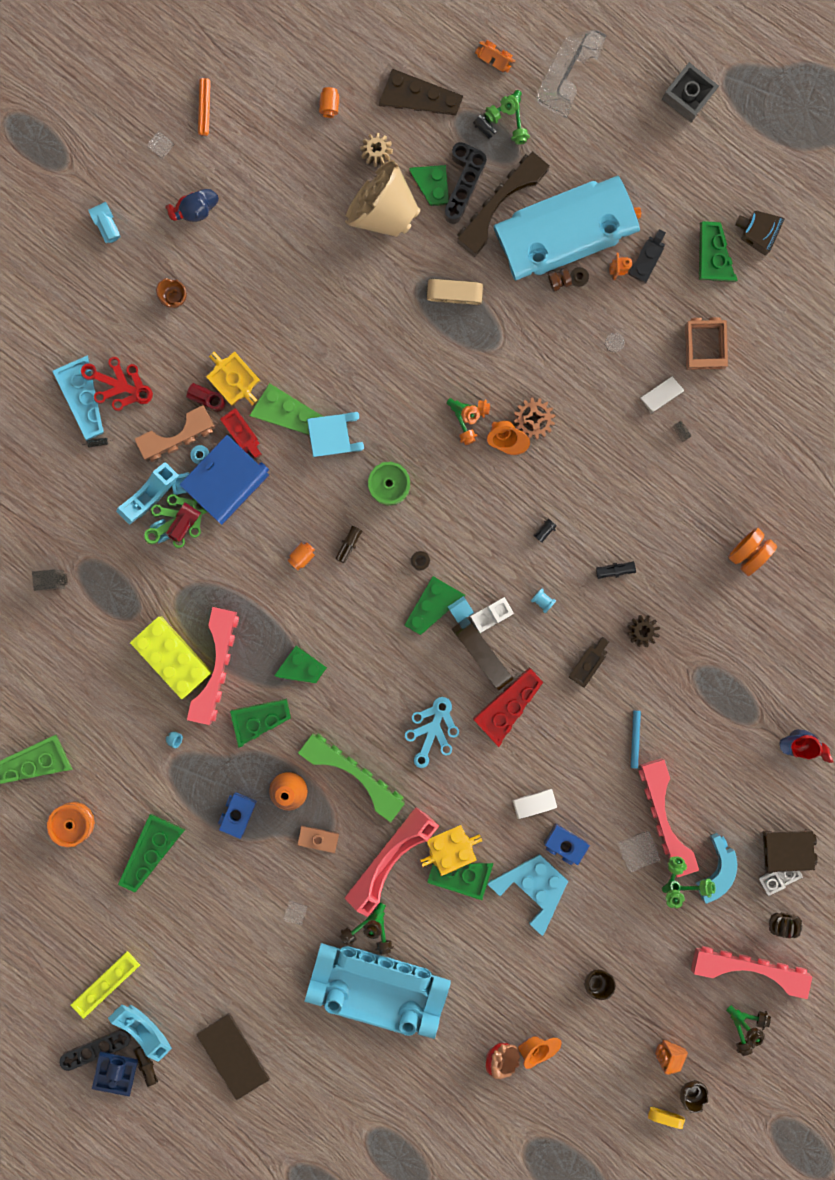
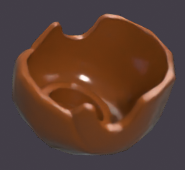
M164 278L157 285L156 293L158 300L165 307L178 308L185 302L187 297L186 288L179 280Z

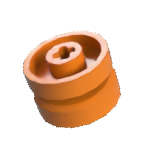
M758 527L746 535L728 556V559L734 564L744 561L740 570L746 576H750L758 570L777 549V545L771 539L762 542L765 534Z
M65 803L55 809L49 816L47 822L48 834L52 841L59 846L74 847L88 839L93 832L95 825L94 815L83 803Z

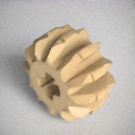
M376 133V138H373L370 134L369 140L363 139L364 145L360 147V150L363 152L361 154L362 158H367V164L373 161L374 167H377V162L383 165L385 164L384 159L390 161L388 154H392L393 149L389 148L392 146L391 141L386 142L387 136L384 135L380 139V134ZM379 147V148H380V152H379V151H376V152L374 153V152H373V148H374V149H377V148Z

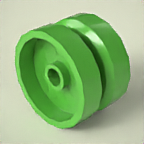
M383 462L370 472L368 488L372 497L378 503L386 506L396 505L408 496L410 477L406 469L400 464ZM388 480H392L393 485L391 487H387L385 484Z

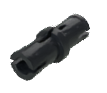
M634 561L596 567L597 579L606 577L618 578L620 575L636 573Z

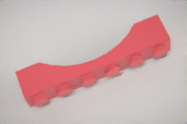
M212 607L208 626L215 642V667L207 686L190 703L187 716L189 721L211 725L212 721H216L218 710H215L217 702L220 703L222 692L219 691L220 685L225 682L226 673H224L225 665L229 664L231 654H228L229 646H233L235 635H232L233 628H237L239 617L236 616L237 612Z
M660 758L641 764V770L638 772L641 781L646 783L647 788L644 789L647 800L651 799L653 807H650L651 814L658 821L656 826L657 833L664 840V844H662L663 852L669 856V859L671 857H681L685 860V864H687V869L682 874L676 875V877L699 871L694 852L677 839L667 821L665 794L670 776L665 760Z
M415 807L346 895L345 899L357 912L368 917L380 902L384 882L394 864L408 850L428 841L439 825L426 813Z
M702 946L701 949H695L691 967L693 974L709 978H715L731 971L745 970L757 972L776 981L788 995L808 999L813 977L805 968L796 967V969H791L783 963L773 965L769 964L770 961L765 959L754 961L749 956L740 954L739 957L732 956L731 952L721 950L720 953L713 952L712 948Z

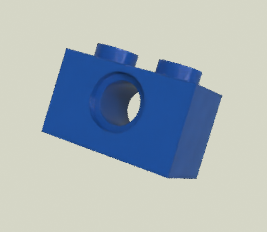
M237 792L233 796L230 795L225 805L228 807L226 814L222 813L218 822L221 825L219 830L241 839L257 801ZM232 811H240L241 819H234Z
M556 823L544 841L548 852L556 855V853L562 855V860L570 865L573 863L579 865L590 846L586 841ZM562 842H570V848L568 850H562Z

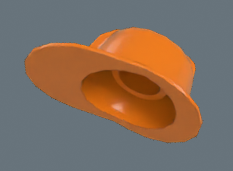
M499 421L492 423L491 431L487 436V442L490 446L510 455H519L528 450L530 446L529 437L516 429L511 422Z
M537 1036L529 1038L518 1046V1050L524 1059V1067L530 1069L550 1059L559 1051L562 1042L559 1038H551L545 1041Z

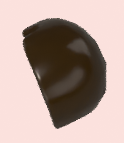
M600 969L593 970L586 976L584 986L587 994L592 998L606 1000L614 994L616 989L615 979L606 971Z
M694 1080L682 1087L680 1100L685 1109L691 1113L703 1111V1105L709 1102L708 1089L703 1083Z

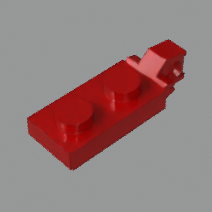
M236 408L220 418L237 444L246 453L251 452L256 459L262 455L256 447L260 444L258 438Z

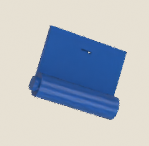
M226 435L179 485L220 524H223L269 476L267 473L269 469L262 462L259 464L255 462L237 443Z

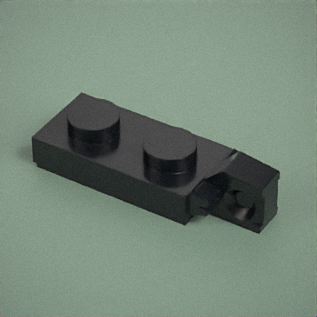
M659 229L655 238L649 237L629 273L630 276L646 284L664 250L665 244L661 241L666 232Z

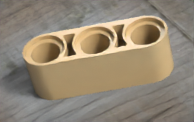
M440 279L428 280L427 300L471 305L482 304V283Z

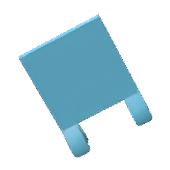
M352 412L307 419L313 457L362 451L364 449L363 442L350 444L346 422L357 421L359 413Z

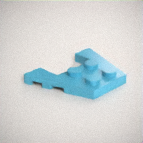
M538 854L518 865V867L503 873L494 880H490L487 885L501 896L515 882L542 908L529 924L543 936L568 880L544 857Z

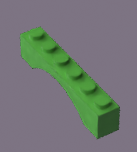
M319 733L317 735L312 734L298 754L313 765L335 766L354 775L369 792L375 811L389 822H392L405 804L402 800L404 797L397 791L392 793L388 790V785L382 780L376 781L372 778L373 774L366 768L362 770L356 766L357 762L350 756L348 758L344 757L341 754L342 750L337 746L333 745L331 747L328 745L325 737Z

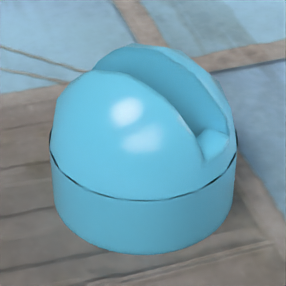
M177 732L168 733L169 736H166V743L173 748H178L182 743V734Z

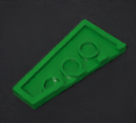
M150 814L118 885L136 892L186 829Z

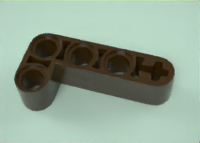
M467 617L452 628V631L498 691L513 680V677Z

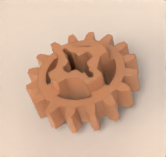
M531 398L530 403L524 400V407L518 405L517 408L520 412L514 413L518 417V419L514 420V423L519 424L516 429H521L523 433L528 434L529 439L534 436L538 440L540 434L543 438L546 437L545 431L550 433L552 430L549 426L555 425L551 421V419L555 418V415L550 414L553 408L546 407L548 402L541 404V398L537 402H534V399ZM537 407L541 408L545 413L538 411ZM529 408V414L522 417L523 412ZM533 414L536 418H541L536 423L530 420ZM547 421L546 426L540 430V424ZM527 424L528 426H530L532 428V431L525 428L524 425Z

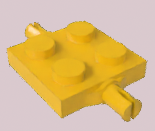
M235 351L225 359H221L216 352L212 353L215 358L210 354L209 358L216 366L206 376L232 406L244 397L251 405H254V402L256 403L258 400L252 395L251 391L260 382V379Z
M461 825L436 835L426 841L430 856L420 859L421 866L424 867L433 863L438 868L440 875L443 876L477 861L472 846L482 842V838H480V834L469 838L465 835Z

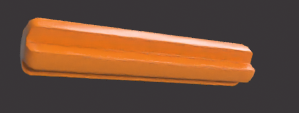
M201 78L199 80L198 133L201 136H207L209 134L210 80L208 78Z

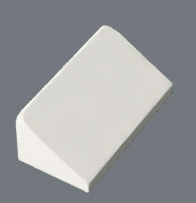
M670 377L642 396L641 400L649 412L653 413L684 392V389L673 377Z

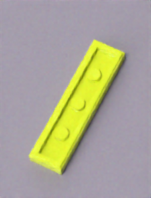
M127 951L70 1006L84 1019L130 976L140 964Z

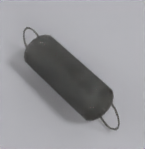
M106 437L87 440L86 444L90 448L108 445L109 441Z

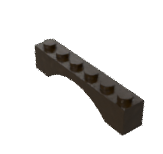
M533 151L529 156L525 154L519 162L521 165L517 170H511L505 184H499L494 191L496 193L492 199L488 198L482 205V211L480 213L476 212L471 217L470 225L467 228L464 226L457 234L459 237L457 243L473 257H476L487 244L489 223L499 205L516 191L536 186L549 171L550 165Z

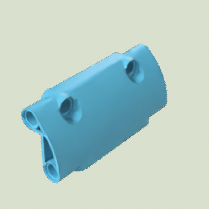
M619 176L600 183L596 181L588 182L518 210L513 214L512 218L493 225L497 239L508 259L510 271L515 281L531 275L532 272L536 275H542L608 247L615 246L621 237L624 238L640 231L633 205Z
M321 943L304 1002L318 1006L324 1005L325 1010L330 1014L339 1015L407 1036L418 1032V1035L435 1039L451 980L431 975V972L423 967L349 946L337 948Z

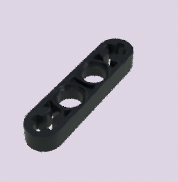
M124 1029L109 1033L65 1052L61 1056L59 1064L66 1071L78 1068L97 1060L100 1052L111 1054L125 1048L131 1041V1034ZM120 1034L127 1037L124 1043L122 1040L115 1044L113 1042L119 1038ZM100 1042H108L109 1050H101L99 1047ZM83 1049H89L92 1052V1056L84 1058L82 1056ZM77 1055L78 1058L73 1060L71 1065L65 1063L67 1056L69 1059H72Z

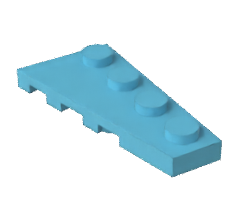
M88 355L53 370V374L86 441L104 433L98 404L94 401L95 388L93 380H85L81 375L82 366L89 364ZM87 370L85 374L91 376V370Z

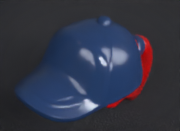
M202 189L181 197L175 207L168 204L165 208L169 218L173 221L184 219L189 222H199L208 217L209 211L218 203L219 197L211 189Z
M796 729L779 742L780 749L784 754L809 760L821 756L823 761L833 763L829 747L819 742L818 738L807 730Z

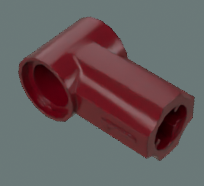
M192 383L188 388L187 399L204 405L214 412H220L225 408V399L218 392H213L195 383ZM214 398H220V403L217 406H212L211 404Z
M185 502L176 514V519L167 530L166 535L173 541L180 543L201 512Z

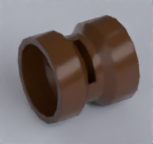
M567 267L562 268L557 273L554 271L548 273L549 283L553 292L558 291L563 286L566 288L572 286L571 276Z

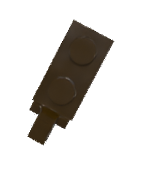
M602 637L597 644L593 642L568 677L585 688L606 658L607 651L604 649L610 641Z

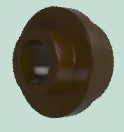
M582 267L573 269L570 274L572 284L577 287L586 285L589 280L588 271ZM577 274H582V275H583V279H581V280L577 279V278H576V275H577Z
M418 551L412 555L411 564L417 570H424L429 566L430 558L427 553ZM422 557L424 563L418 564L417 558Z

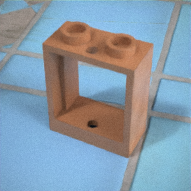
M720 317L709 318V321H702V318H691L685 324L686 370L725 369L728 367L727 320H721ZM718 328L719 359H693L692 329Z

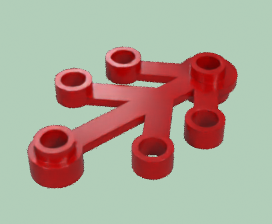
M111 357L108 361L109 367L113 369L117 379L97 372L96 367L92 364H85L81 368V375L85 380L95 379L114 387L103 392H96L94 394V401L97 404H102L106 399L123 392L132 395L122 400L115 399L112 402V408L115 411H121L124 406L134 402L147 404L152 400V390L142 384L138 374V367L134 364L128 365L126 371L132 377L135 387L127 383L120 367V360L117 357ZM116 360L118 365L112 366L111 361ZM135 368L136 372L132 374L129 372V369ZM87 370H91L93 374L91 376H87L85 372ZM141 392H145L147 396L145 398H141L139 394ZM102 395L104 398L103 400L98 401L96 399V396ZM120 402L122 406L116 408L114 404Z

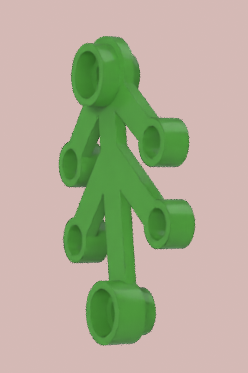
M175 494L169 495L167 498L169 506H182L186 502L201 512L194 525L189 529V536L197 538L201 533V517L207 511L204 508L198 509L196 507L198 502L194 498L190 500L180 498ZM171 497L175 498L176 503H170L169 499ZM160 505L152 506L151 514L154 517L162 515L172 517V519L157 529L149 528L146 530L144 540L148 544H156L160 536L167 532L176 519L178 510L163 508ZM154 508H159V509H160V513H159V514H155V513L153 512V509H154ZM192 529H197V530H198V534H197V535H193V534L191 533V530H192ZM149 534H154V535H155V539H154V540H150V539L148 538V535H149ZM184 538L180 546L173 541V546L177 549L182 548L185 544Z

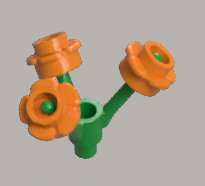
M449 398L446 404L455 412L464 432L459 435L460 443H464L465 446L474 443L477 434L474 433L473 429L467 431L464 422L474 424L480 416L485 418V415H489L490 403H487L486 399L484 401L479 400L477 406L461 403L458 400L455 401Z

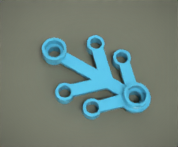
M446 697L437 698L431 708L413 713L412 721L417 724L421 723L423 718L434 714L435 716L432 722L414 730H407L405 733L406 740L411 742L416 737L428 732L421 752L417 753L414 757V763L419 768H424L429 764L428 753L435 735L441 745V753L443 755H450L452 753V747L448 744L440 726L442 717L448 726V735L450 737H457L459 729L454 725L450 716L452 704ZM444 703L446 709L440 710L439 704ZM416 714L421 715L420 721L414 720ZM451 728L457 729L455 735L450 734ZM409 732L414 733L413 739L407 737ZM444 746L450 747L448 753L443 752ZM424 757L425 763L420 764L418 758Z

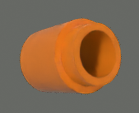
M325 87L320 93L319 113L323 114L325 118H333L334 115L338 114V90L332 87Z
M301 542L289 555L290 558L287 561L299 571L300 568H304L315 556L313 553L315 549L309 543L303 544Z

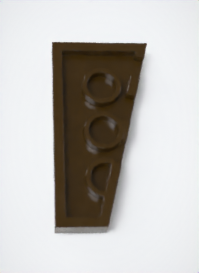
M392 69L379 101V106H391L397 109L407 108L414 109V111H432V113L456 116L463 100V95Z

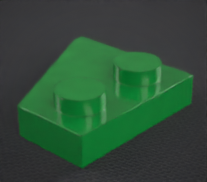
M446 165L409 168L411 176H413L429 206L447 205L449 198Z
M296 645L274 676L317 683L327 667Z

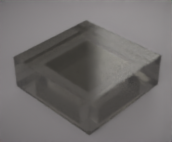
M682 421L672 426L682 442L691 437L690 432Z

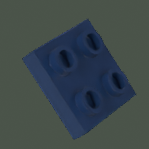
M100 1052L92 1089L130 1097L138 1059Z

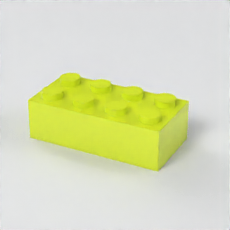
M157 617L130 642L182 700L189 696L213 673L163 617Z

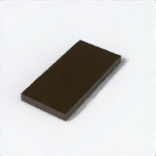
M230 1013L196 1034L236 1100L269 1081L268 1074Z

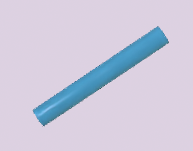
M633 710L630 768H638L641 711Z

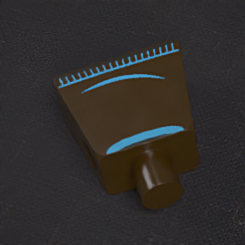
M754 211L750 219L739 215L735 226L744 229L741 236L742 241L766 256L771 251L785 218Z

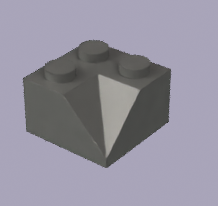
M689 62L666 90L662 100L692 123L718 89L719 85Z

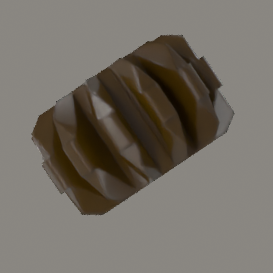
M639 615V622L633 618L631 621L635 625L627 626L629 629H633V632L627 633V636L634 635L630 642L634 643L638 639V647L642 645V642L645 647H648V640L650 643L655 644V640L652 637L659 638L660 636L654 633V631L660 630V627H653L657 621L652 620L649 623L650 616L648 615L645 617V620L642 615ZM642 626L648 629L644 637L643 634L639 633V630H642Z
M781 912L771 915L768 926L771 934L790 939L800 936L803 925L800 917Z

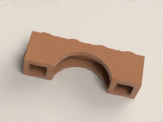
M202 405L186 413L185 427L178 435L165 438L158 436L151 430L135 438V441L144 460L154 462L162 458L161 455L166 452L170 454L179 449L178 446L184 443L189 445L195 442V438L200 435L203 437L210 435L216 427L207 408Z

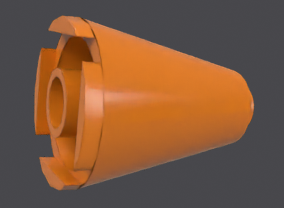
M285 772L276 776L269 788V795L274 805L287 811L299 808L305 802L308 793L304 779L292 772Z

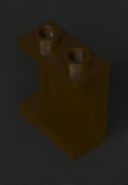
M810 829L787 832L763 831L765 870L768 872L815 870V865L818 863L817 854L814 853V845L817 844L816 835Z

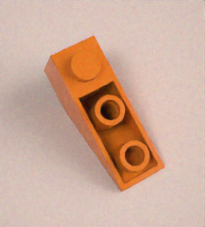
M663 1040L662 1044L657 1046L655 1053L665 1074L680 1072L688 1054L685 1048Z

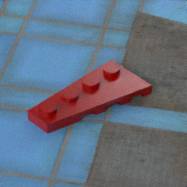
M529 667L481 710L473 720L500 747L503 739L511 731L513 724L521 716L524 708L530 703L543 684V681Z

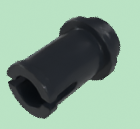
M481 114L473 122L475 128L478 127L488 139L493 137L488 129L493 134L498 131L486 120V116L483 117Z
M549 518L547 521H543L545 523L533 535L541 543L557 527Z

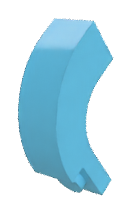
M166 462L152 472L141 489L119 506L116 512L130 525L136 519L145 515L168 492L179 475Z
M718 833L710 835L718 856V865L715 872L708 877L715 883V893L710 898L701 895L702 900L706 904L723 896L732 886L737 873L735 850L732 848L726 850L728 847L724 836L721 837ZM701 881L696 882V885L700 886Z
M121 1005L108 1018L111 1024L131 1034L140 1044L146 1056L157 1062L172 1049L158 1027L145 1014L132 1005L129 1007Z

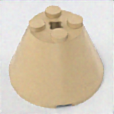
M390 160L375 171L376 177L371 182L367 180L354 197L346 213L348 221L345 220V222L349 226L395 237L401 232L405 234L410 229V222L419 214L420 208L417 207L398 164L394 160Z

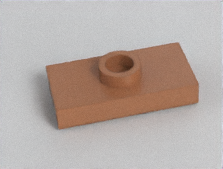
M301 826L298 846L335 853L339 833Z

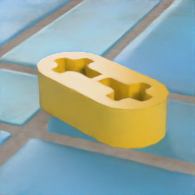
M650 1107L648 1119L670 1127L683 1129L685 1122L683 1116Z

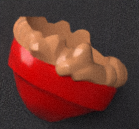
M498 1043L492 1047L486 1055L485 1067L487 1073L494 1079H503L515 1073V1068H518L520 1063V1052L517 1047L508 1043Z

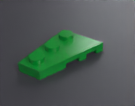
M702 221L700 223L699 280L738 281L732 268V259L727 251V242L721 222Z
M433 576L404 626L421 635L449 611L448 606L466 595Z
M287 698L230 711L238 748L291 719Z
M493 863L468 864L443 876L440 875L438 868L432 864L427 883L483 900Z

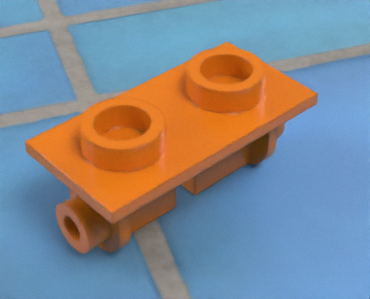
M489 40L479 42L483 46L482 48H477L475 52L478 55L477 57L488 64L492 58H495L492 66L503 73H508L511 69L509 63L516 61L512 59L513 55L506 50L502 52L497 50V45Z
M619 253L616 254L614 259H612V263L609 264V273L613 275V280L617 276L628 273L632 266V260L628 257L619 258Z

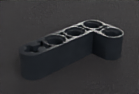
M463 142L456 143L452 149L453 161L464 167V170L445 208V219L451 224H456L461 220L486 167L487 161L484 152ZM463 150L466 154L463 157H459L456 155V151ZM480 158L483 163L476 165L473 163V160ZM467 175H471L475 180L467 182L464 178ZM463 192L467 197L461 200L456 195ZM455 205H457L456 214L450 216V212H453Z

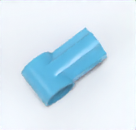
M106 202L88 210L106 244L112 243L121 237L112 219L114 218Z

